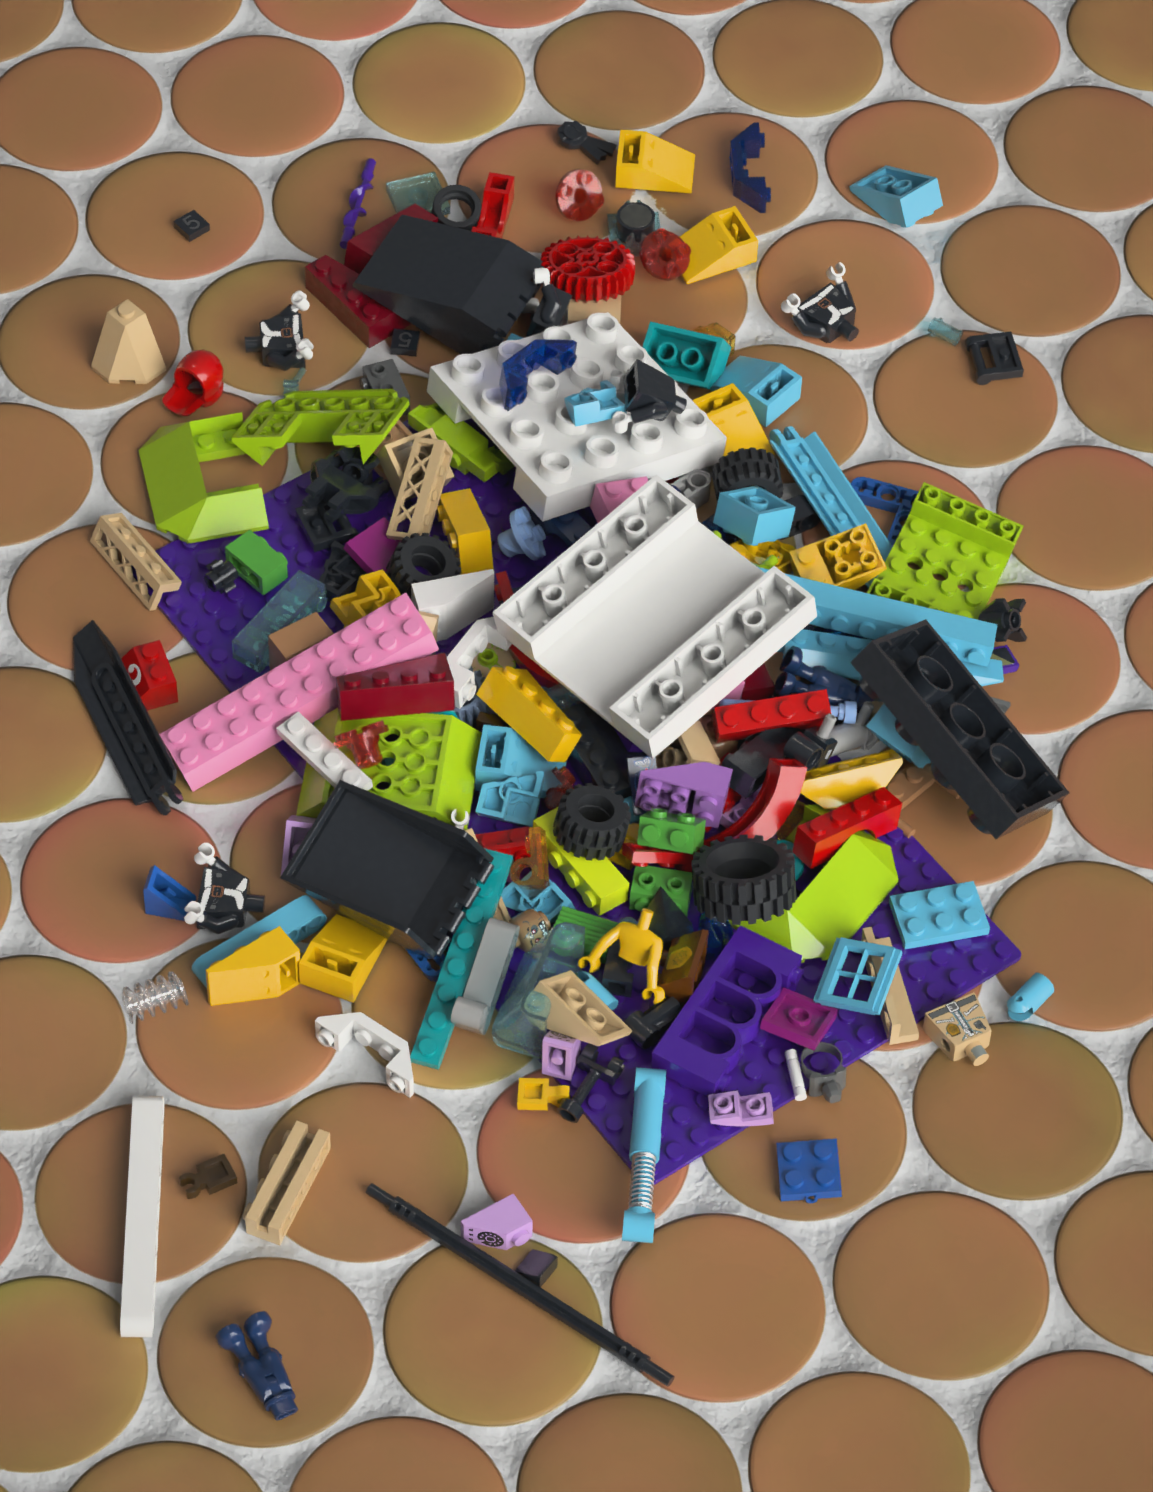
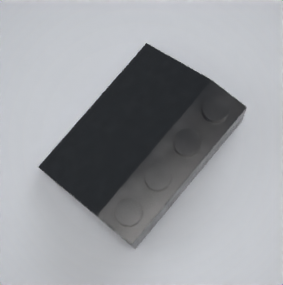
M579 703L563 709L562 712L574 722L575 727L582 734L568 759L584 786L586 783H592L593 786L600 784L604 785L606 789L611 788L615 790V794L621 795L623 798L631 796L625 759L647 756L645 752H628L614 727L585 703Z

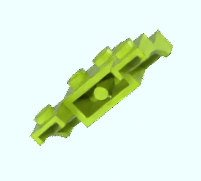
M437 403L427 406L419 405L408 413V424L415 430L421 432L432 427L437 439L447 442L453 451L450 466L457 468L464 475L471 472L480 480L486 482L496 473L500 472L504 475L515 467L503 452L494 448V446L488 448V439L464 421L454 423Z

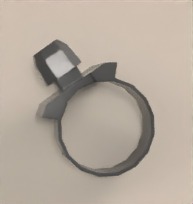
M820 1042L815 1051L805 1048L801 1054L800 1066L804 1076L810 1079L809 1096L817 1097L823 1095L829 1103H836L841 1100L842 1090L846 1087L847 1068L842 1066L843 1058L840 1050L830 1043ZM814 1052H827L834 1055L839 1060L840 1065L835 1069V1072L821 1075V1073L808 1069L803 1060Z

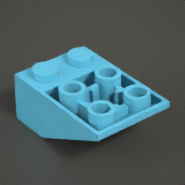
M740 355L725 367L724 373L712 385L710 390L715 391L734 383L749 401L759 423L767 427L800 399L802 377L782 363Z
M483 725L475 770V791H481L482 784L505 781L511 777H522L534 774L536 771L545 772L541 798L560 800L567 760L566 762H548L513 728Z

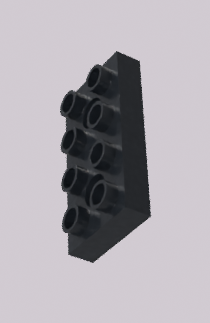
M926 619L872 640L850 662L861 675L859 677V684L862 690L871 699L883 702L896 717L895 728L898 734L909 744L919 746L932 761L931 772L935 779L945 788L955 790L969 806L967 810L969 820L979 831L985 834H992L995 839H998L1048 814L1070 793Z

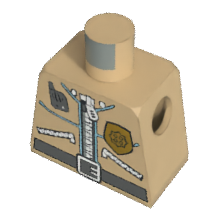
M974 992L925 1013L923 1031L950 1060L957 1061L968 1056L974 1066H979L988 1060L989 1055L985 1048L989 1046L991 1028Z

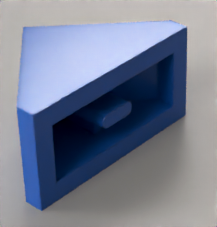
M151 866L143 889L145 913L185 921L184 917L188 912L184 908L189 902L195 901L197 896L157 866Z

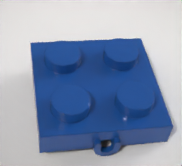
M837 1138L776 1143L781 1202L805 1200L807 1203H815L818 1199L842 1197Z

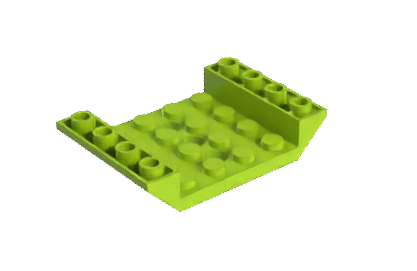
M924 482L914 500L910 514L885 561L887 569L880 573L877 578H874L867 593L978 620L981 611L987 606L1024 526ZM908 563H915L920 569H912L908 566ZM940 574L945 578V580L939 581L935 579L933 575ZM965 585L970 589V591H961L958 588V586Z
M338 708L314 722V726L372 780L373 787L368 790L369 792L430 817H436L437 820L454 827L455 823L451 819L454 809L457 810L455 818L458 822H462L465 819L466 811L470 816L475 788V770L482 735L480 731L453 715L420 713L341 721ZM390 734L400 736L394 742L385 740V737ZM385 758H393L395 760L393 764L388 766L380 763ZM306 762L296 816L317 818L335 788L308 762ZM380 782H388L391 784L390 787L385 790H380L376 788V785ZM469 822L464 826L463 830L468 829Z

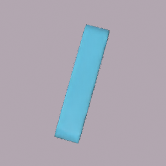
M303 895L204 953L194 961L191 969L207 988L206 969L215 961L223 960L233 954L240 946L250 944L258 939L262 933L271 931L278 926L297 944L321 929L327 917L308 895Z

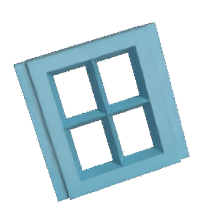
M842 937L836 938L814 996V1002L829 1007L880 1015L903 952L900 949H895V947ZM848 951L863 953L856 973L842 970ZM868 955L884 957L877 977L862 974ZM839 975L854 978L847 998L832 995ZM860 979L874 982L867 1002L853 999Z

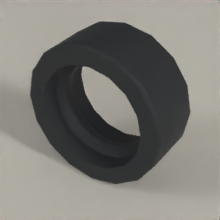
M449 185L442 188L435 195L431 213L438 217V223L471 231L472 227L478 225L481 202L477 194L470 188L462 185ZM454 199L464 201L471 208V216L462 222L451 221L442 214V204Z

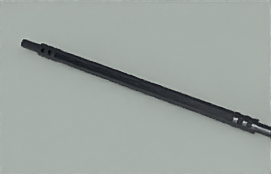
M373 1183L368 1186L366 1194L388 1207V1211L391 1214L396 1215L402 1221L404 1220L410 1226L415 1227L607 1350L619 1360L635 1368L638 1372H646L667 1387L673 1382L674 1375L650 1361V1356L642 1353L630 1343L609 1332L432 1219L420 1209L404 1201L401 1197L397 1196L395 1198Z

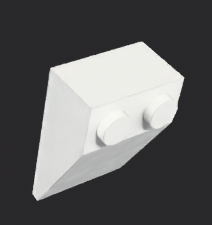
M493 569L411 584V601L416 609L439 615L437 642L448 639L494 609Z

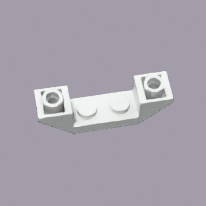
M494 617L476 620L447 656L454 679V704L459 709L466 701H470L476 692L474 672L469 670L476 655L485 650L488 642L505 651L512 645L510 641L497 632Z
M362 1012L320 1016L315 1020V1035L322 1045L332 1047L340 1052L355 1037L360 1044L370 1046L379 1052L382 1058L389 1061V1064L386 1066V1083L393 1091L403 1093L409 1098L414 1094L413 1072L407 1041Z

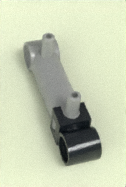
M869 701L864 702L859 713L856 715L855 724L841 723L834 726L837 720L836 717L832 714H827L820 728L814 726L806 729L804 734L802 732L795 733L787 741L783 754L789 759L798 760L807 767V771H810L814 767L819 768L827 765L832 756L858 747L865 751L871 749L878 741V738L866 726L871 721L869 717L874 709V705Z

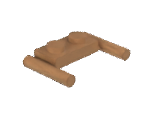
M911 762L896 774L885 787L903 803L902 809L933 785L934 782L956 799L960 797L955 790L945 788L935 779L929 763L923 768H919ZM899 818L897 827L903 831L905 837L910 838L914 835L915 829Z

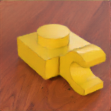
M519 1078L518 1110L548 1111V1103L559 1107L565 1098L570 1099V1086H549V1079Z

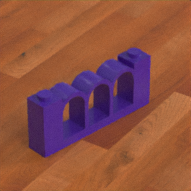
M740 925L653 1050L651 1069L666 1070V1077L706 1097L711 1094H717L720 1091L724 1092L731 1081L729 1072L738 1065L741 1045L751 1042L758 1035L761 1016L767 1013L783 988L789 989L792 984L797 985L804 971L801 968L802 955ZM736 968L765 982L772 989L763 994H756L726 979L732 970ZM715 997L747 1013L752 1019L745 1023L736 1024L707 1011L706 1008ZM693 1027H696L727 1043L732 1049L723 1054H714L685 1039Z

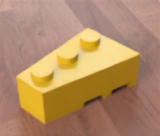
M471 489L441 494L436 516L438 522L442 521L443 532L445 536L447 535L451 549L454 548L457 552L455 557L460 559V575L493 569L490 528Z

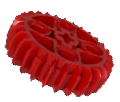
M577 235L573 239L568 236L566 241L559 239L557 243H551L550 247H546L545 251L541 254L540 260L543 261L541 266L549 270L550 284L571 294V299H575L576 302L584 300L587 303L594 300L597 303L601 299L607 302L609 297L616 299L618 295H624L625 291L630 290V286L633 285L635 275L634 255L631 254L629 249H625L623 244L618 245L616 240L610 242L608 238L599 239L598 235L595 238H590L588 235L587 237L580 238Z

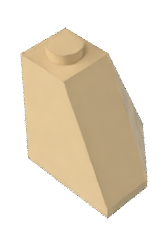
M127 299L107 312L91 369L108 383L120 384V380H135V384H147L164 373L166 366L146 314Z

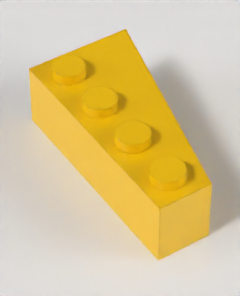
M510 666L505 668L492 667L476 693L480 699L548 762H566L582 736L575 727L574 722L562 712L527 669H515Z

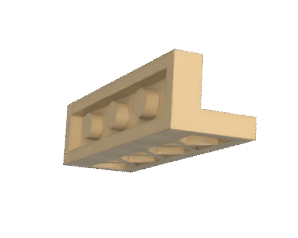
M415 437L386 533L388 539L402 540L406 536L410 537L413 533H418L419 536L422 533L430 534L453 456V451L445 440ZM421 446L433 447L431 455L421 461L418 457ZM423 469L425 472L424 479L413 485L411 482L412 475ZM415 493L418 497L417 503L406 510L404 507L405 499ZM406 518L410 520L408 533L396 531L400 522Z
M122 513L99 517L90 542L149 611L156 610L162 594L179 590L182 581ZM103 533L106 534L108 547L101 540ZM117 548L121 552L123 564L118 560ZM132 566L136 569L138 581L133 577ZM147 583L154 590L151 597L148 595Z
M872 927L863 928L861 941L892 947L890 937L875 939ZM868 955L865 966L869 976L877 977L884 957ZM897 966L880 1013L889 1045L916 1041L919 1038L918 1028L899 966Z

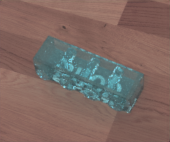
M298 570L232 640L233 658L258 673H261L267 665L270 666L268 635L315 612H321L327 604L326 585Z

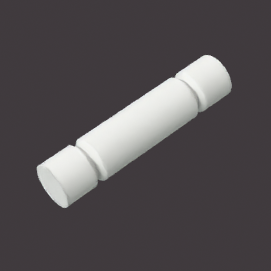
M790 1049L785 1052L794 1097L795 1100L802 1101L807 1098L800 1064L797 1051Z

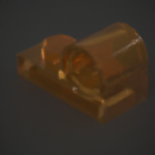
M541 827L529 828V836L525 837L526 852L531 854V857L516 860L511 865L509 874L512 881L523 889H546L550 885L546 831ZM526 867H531V877L526 881H521V871Z

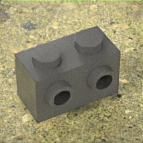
M393 359L362 366L363 377L359 379L361 389H393L397 392L399 398L406 397L410 403V395ZM410 405L402 414V416L408 415V413L410 412Z

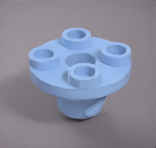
M523 506L510 513L511 528L499 534L497 538L502 553L507 557L526 554L533 561L546 556L542 542L546 539L543 528L539 524L535 526L526 507Z

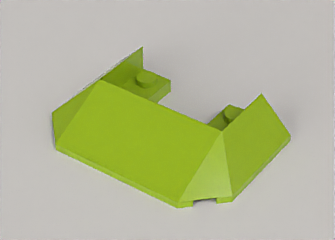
M393 389L292 391L284 394L283 399H279L273 404L271 400L259 403L231 439L232 443L262 467L274 451L283 447L286 443L333 442L334 446L344 445L346 448H353L359 445L364 464L385 439L410 403L406 397L399 398L397 392Z
M242 412L160 427L139 449V456L157 530L165 534L169 531L178 535L179 540L190 544L244 534L248 530L256 532L269 529L262 487L259 488V484L206 493L199 462L246 454L232 443L231 439L243 424Z
M818 804L805 805L803 820L798 826L830 810L824 809ZM797 827L787 837V841L794 843ZM864 830L854 833L843 842L831 860L820 864L824 868L796 899L795 903H792V908L789 911L784 909V914L780 917L771 915L770 921L764 922L762 919H757L756 924L749 925L748 921H741L740 925L802 955L801 963H805V959L821 958L822 961L828 960L836 938L851 939L898 883L899 879L891 846L878 838H874ZM727 920L725 922V924L729 925L735 930H737L740 926L732 924V920Z

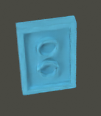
M974 881L897 894L889 898V904L904 949L989 934L990 926Z

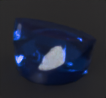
M705 912L699 914L698 930L704 929L709 931L706 960H710L720 955L734 933L729 920L721 923L717 922V917L712 919L705 917Z

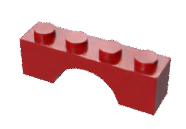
M489 172L484 188L477 227H472L471 231L502 238L514 200L515 176Z
M827 689L714 707L711 718L716 743L745 739L752 734L775 728L795 727L801 730L814 726L819 727L822 725L825 716L832 713Z
M885 787L879 788L797 826L792 852L812 869L831 860L843 842L860 830H866L874 838H878L897 829L903 803Z

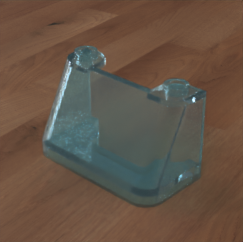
M568 922L559 923L524 953L492 1027V1038L496 1045L542 1060V1041L547 1034V1019L551 1011V1002L546 995L533 990L539 981L570 970L578 977V972L583 970V968H579L578 961L584 957L585 927Z

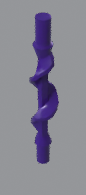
M372 158L366 160L363 172L361 173V185L353 189L349 197L351 210L343 218L345 227L340 241V247L343 249H347L348 240L352 239L355 235L354 226L357 217H365L367 215L365 209L361 207L365 191L374 187L371 184V180L374 176L373 171L376 161Z

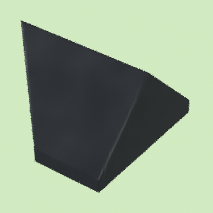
M660 886L647 909L654 912L648 930L662 939L663 954L664 949H670L674 938L693 933L694 931L692 922Z

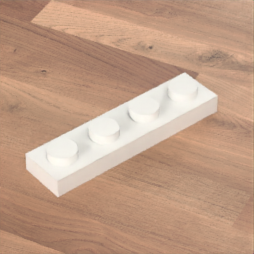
M299 711L276 728L277 734L334 788L340 780L366 791L373 787L372 780Z

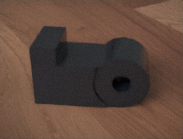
M618 939L609 946L602 985L612 995L631 998L634 973H628V970L633 966V963L618 955L620 950V940Z

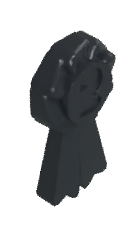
M565 121L556 133L559 144L571 150L581 149L597 165L600 161L606 160L607 155L613 156V152L617 147L614 143L588 136L586 127L577 121Z

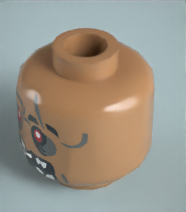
M527 909L511 918L508 922L520 926L515 948L518 947L524 952H530L549 940L551 924L542 911L537 912L534 909Z

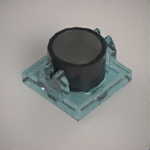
M627 200L617 211V214H607L610 242L616 240L618 245L623 244L625 249H629L634 257L663 255L659 212H654L651 207L640 200L630 203V200Z

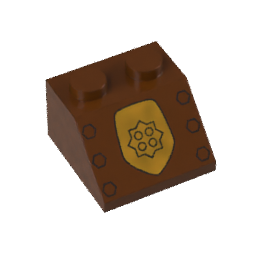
M702 929L674 938L670 949H664L660 966L664 968L662 974L658 973L657 986L663 988L665 997L668 995L677 999L681 1008L684 1007L700 983L706 964L708 930Z

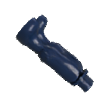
M792 646L785 654L779 668L782 673L775 682V693L777 695L787 696L790 693L799 694L827 689L830 705L838 706L839 703H844V701H856L857 713H859L864 702H871V698L862 691L861 686H857L843 676L827 670L824 666H814L811 668L803 663L801 648ZM795 675L807 679L812 684H805L796 680Z
M261 1311L251 1315L243 1326V1330L257 1351L259 1359H255L251 1355L246 1345L244 1334L238 1324L225 1326L219 1330L215 1338L221 1348L231 1351L240 1361L238 1364L239 1375L245 1378L259 1401L264 1405V1409L271 1411L275 1420L278 1421L298 1411L294 1402L296 1395L292 1390L290 1380L282 1363V1355L277 1349L269 1347L267 1341V1332L271 1327L272 1319L266 1311Z

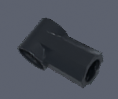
M667 995L662 1002L654 1004L646 1011L638 1010L632 1013L624 1022L632 1030L628 1036L641 1049L647 1050L659 1040L662 1032L671 1026L682 1010L678 1000L673 996L669 997Z

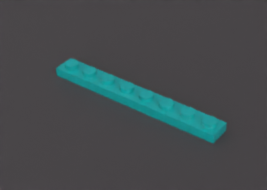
M485 849L494 858L491 862L494 865V869L484 885L477 882L476 885L481 888V891L470 909L463 908L462 910L466 913V916L450 943L410 1055L411 1063L437 1070L440 1069L455 1026L451 1022L455 1001L458 996L463 997L488 920L494 917L513 863L512 855Z

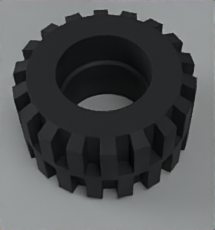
M752 447L749 449L741 448L738 451L727 453V456H722L719 462L713 466L712 480L717 503L721 492L756 485L779 498L783 496L784 488L779 464L771 452L766 453L764 449L756 450V448Z
M413 533L410 537L406 536L398 543L386 566V574L396 585L401 595L407 593L411 599V584L460 575V559L455 557L457 552L454 548L450 549L448 547L449 543L446 540L442 542L439 540V536L434 535L430 537L429 533H422L421 536L418 533ZM414 566L427 569L432 576L422 574Z
M586 783L585 786L581 784L575 785L574 789L569 788L566 790L565 795H562L553 824V834L557 837V843L564 845L563 849L568 853H574L575 857L580 858L582 856L586 860L591 861L592 858H596L598 861L604 860L605 856L610 858L614 856L615 852L618 853L624 843L631 819L630 807L628 803L624 802V798L621 795H616L615 790L611 788H604V785L598 784V786H593L592 783Z

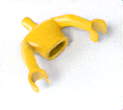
M643 908L638 924L620 922L598 940L588 956L579 959V968H585L589 961L590 973L599 970L601 966L600 957L609 946L619 939L620 950L618 955L621 958L639 966L647 965V988L642 992L643 999H649L653 992L655 996L653 1003L662 1002L665 998V992L662 987L657 986L663 941L652 931L648 930L654 912Z

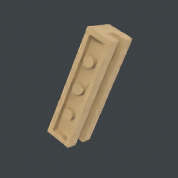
M296 1121L292 1130H287L284 1134L281 1144L282 1149L279 1155H273L269 1164L270 1172L266 1179L262 1178L259 1181L256 1189L257 1196L253 1203L249 1202L243 1213L247 1234L279 1246L331 1149L330 1132L318 1129L316 1135L308 1133V1124Z

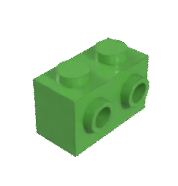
M248 530L225 547L226 561H230L236 568L238 575L262 595H265L288 578V562L286 557L281 552H276L263 537H258L251 530Z
M652 808L640 816L637 845L694 854L704 844L706 819L696 818L695 815L690 813H667V810Z
M635 866L629 909L640 912L643 908L647 909L661 886L686 916L688 915L693 886L692 872L653 866Z

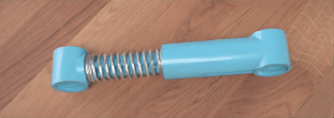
M636 1067L633 1121L629 1159L632 1161L629 1206L627 1210H624L622 1241L653 1243L655 1213L652 1212L655 1166L660 1158L663 1099L666 1082V1070Z

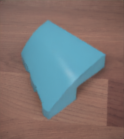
M608 380L600 382L601 389L586 388L580 393L572 394L565 398L566 409L575 426L612 419L613 414L617 411L627 414L625 404L617 398L616 387Z
M536 771L534 774L522 777L515 776L505 781L482 784L475 812L479 816L533 828V820L537 817L545 772Z
M538 866L517 884L512 881L503 889L501 894L506 907L521 913L527 909H534L537 912L542 911L550 923L556 922L562 906L575 909L571 900Z

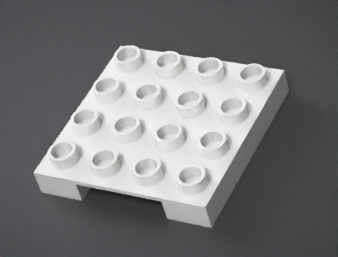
M609 312L594 313L587 319L561 327H549L542 333L519 340H506L499 346L473 354H461L456 356L454 360L430 367L427 393L454 423L472 418L514 464L516 474L513 489L542 522L590 506L595 485L598 483L646 476L649 479L655 475L667 481L688 474L692 470L715 465L724 455L727 437L684 393L676 381V395L687 400L685 410L681 414L671 410L663 421L649 419L636 424L629 422L624 433H616L614 431L612 419L581 426L573 424L566 409L565 398L572 394L580 393L586 388L601 389L600 382L604 380L610 382L611 372L614 369H622L626 373L636 359L666 374L648 355L647 351L629 335ZM623 387L616 390V396L625 404Z
M655 475L494 610L493 616L497 632L654 759L817 617V611L813 595L775 566L766 573L760 570L701 524L697 518L695 504L658 475Z

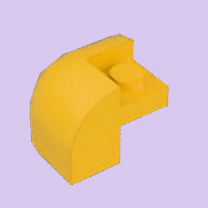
M381 569L359 576L355 592L333 598L330 608L341 620L345 628L401 596L396 585Z

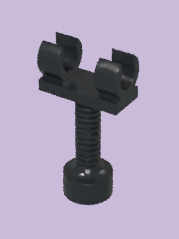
M588 1043L577 1059L578 1068L587 1072V1075L572 1099L565 1098L557 1109L558 1113L564 1119L577 1123L584 1113L581 1105L598 1078L614 1086L616 1079L619 1078L624 1070V1060L614 1056L607 1068L595 1063L599 1054L597 1051L598 1047Z

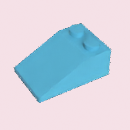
M887 165L849 186L853 194L885 220L901 227L913 226L917 220L932 215L934 210L943 206L936 177Z

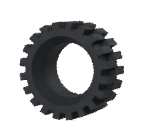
M748 834L740 835L739 839L727 836L724 837L723 842L717 839L711 841V847L702 846L700 853L695 852L691 865L694 904L697 906V910L700 913L705 912V917L709 919L717 917V922L721 923L732 920L734 925H740L741 921H748V925L756 924L757 919H762L766 922L771 920V915L780 917L784 914V909L789 911L792 908V903L796 901L795 859L791 849H787V845L783 842L777 844V839L770 837L766 841L763 840L761 835L748 838Z

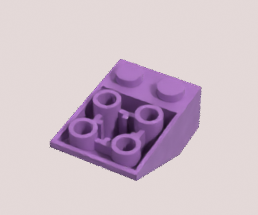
M699 762L643 770L640 773L634 806L640 807L645 811H650L652 808H660L672 814L690 813L695 815L696 818L706 819L705 827L718 828L727 800L733 769L708 762Z

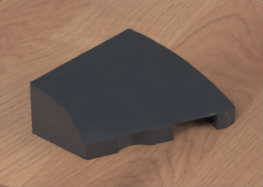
M337 541L331 544L330 557L326 559L324 564L325 572L318 581V589L330 603L333 598L355 592L359 576L367 574L343 549L344 545Z

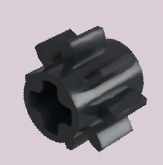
M222 559L214 560L205 566L209 572L204 574V581L211 591L217 592L219 590L220 594H222L223 592L228 593L236 587L233 581L238 578V572L230 561L223 563Z

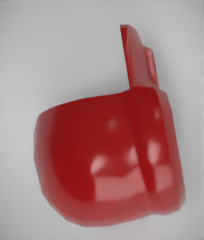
M204 349L188 353L175 369V381L162 399L164 406L177 415L190 416L200 407L206 408L217 402L223 394L224 388L222 381L224 369L220 359L212 352ZM199 381L203 388V393L197 395L190 392L187 388L192 382Z

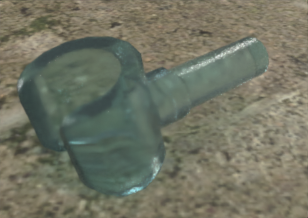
M301 367L293 380L284 379L283 395L292 391H299V383L306 372L305 368Z

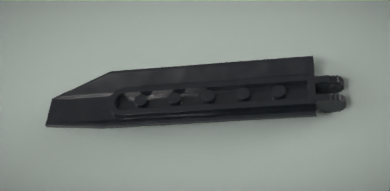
M92 620L73 637L74 683L134 804L137 806L153 802L157 810L166 816L171 812V809L166 799L162 796L165 792L171 801L176 804H180L184 799L181 791L174 785L176 783L177 769L115 646L96 622Z

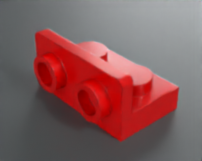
M530 827L475 835L478 843L484 849L512 855V864H525L536 861L537 845L536 841L531 839Z

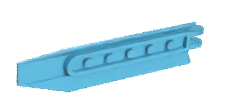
M792 426L785 427L784 434L779 429L771 430L769 434L770 444L830 535L833 536L866 523L885 562L892 549V545L817 433L812 432L803 439ZM874 578L865 583L868 589L871 586Z
M802 629L777 652H782L784 658L792 646L799 647L803 652L802 662L809 667L824 666L827 670L844 678L859 680L861 675L850 662L872 640ZM990 659L988 667L961 661L981 686L1002 683L1004 681L1001 660Z

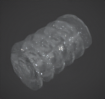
M172 971L168 972L167 981L162 975H158L156 977V985L151 979H146L145 989L140 983L134 984L133 992L127 986L122 989L124 1009L131 1024H133L134 1014L143 1021L144 1011L146 1010L152 1017H155V1007H159L163 1013H167V1003H170L175 1010L178 1009L179 999L186 1006L189 1005L184 985L181 979Z

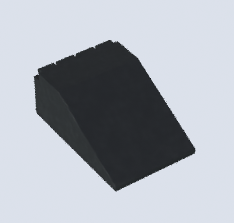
M402 214L352 286L459 354H473L499 346L504 341L502 337H506L514 325V321L518 319L530 299L535 298L542 283L534 284V269L545 267L541 266L543 261L509 240Z
M340 780L280 879L393 943L428 959H432L435 956H442L451 941V938L446 935L447 932L455 934L466 916V913L461 910L462 907L470 909L481 891V888L476 884L477 882L485 884L494 869V865L491 864L494 858L468 832Z

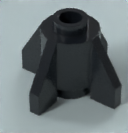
M342 446L338 450L339 455L344 461L341 471L364 485L369 486L373 483V469L380 463L378 457L372 453L363 464L360 447L346 448Z
M1005 598L995 599L981 611L978 620L997 624L996 642H1006L1007 639L1015 642H1025L1027 639L1023 629L1020 628L1021 616L1019 613L1022 612L1026 604L1025 599H1014L1009 602Z

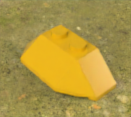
M891 749L881 753H874L813 768L810 771H806L800 793L824 809L834 810L879 788L886 787L903 764L902 757Z

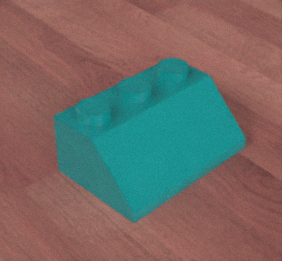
M651 321L642 346L648 355L676 382L704 389H710L724 373L732 348L724 338Z

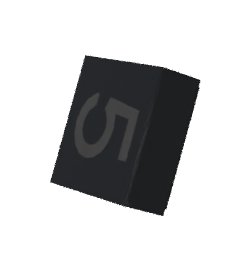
M195 210L173 221L174 228L189 242L210 231V224Z
M394 329L390 354L417 357L420 331Z

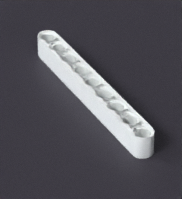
M133 1096L120 1318L121 1337H153L164 1096Z

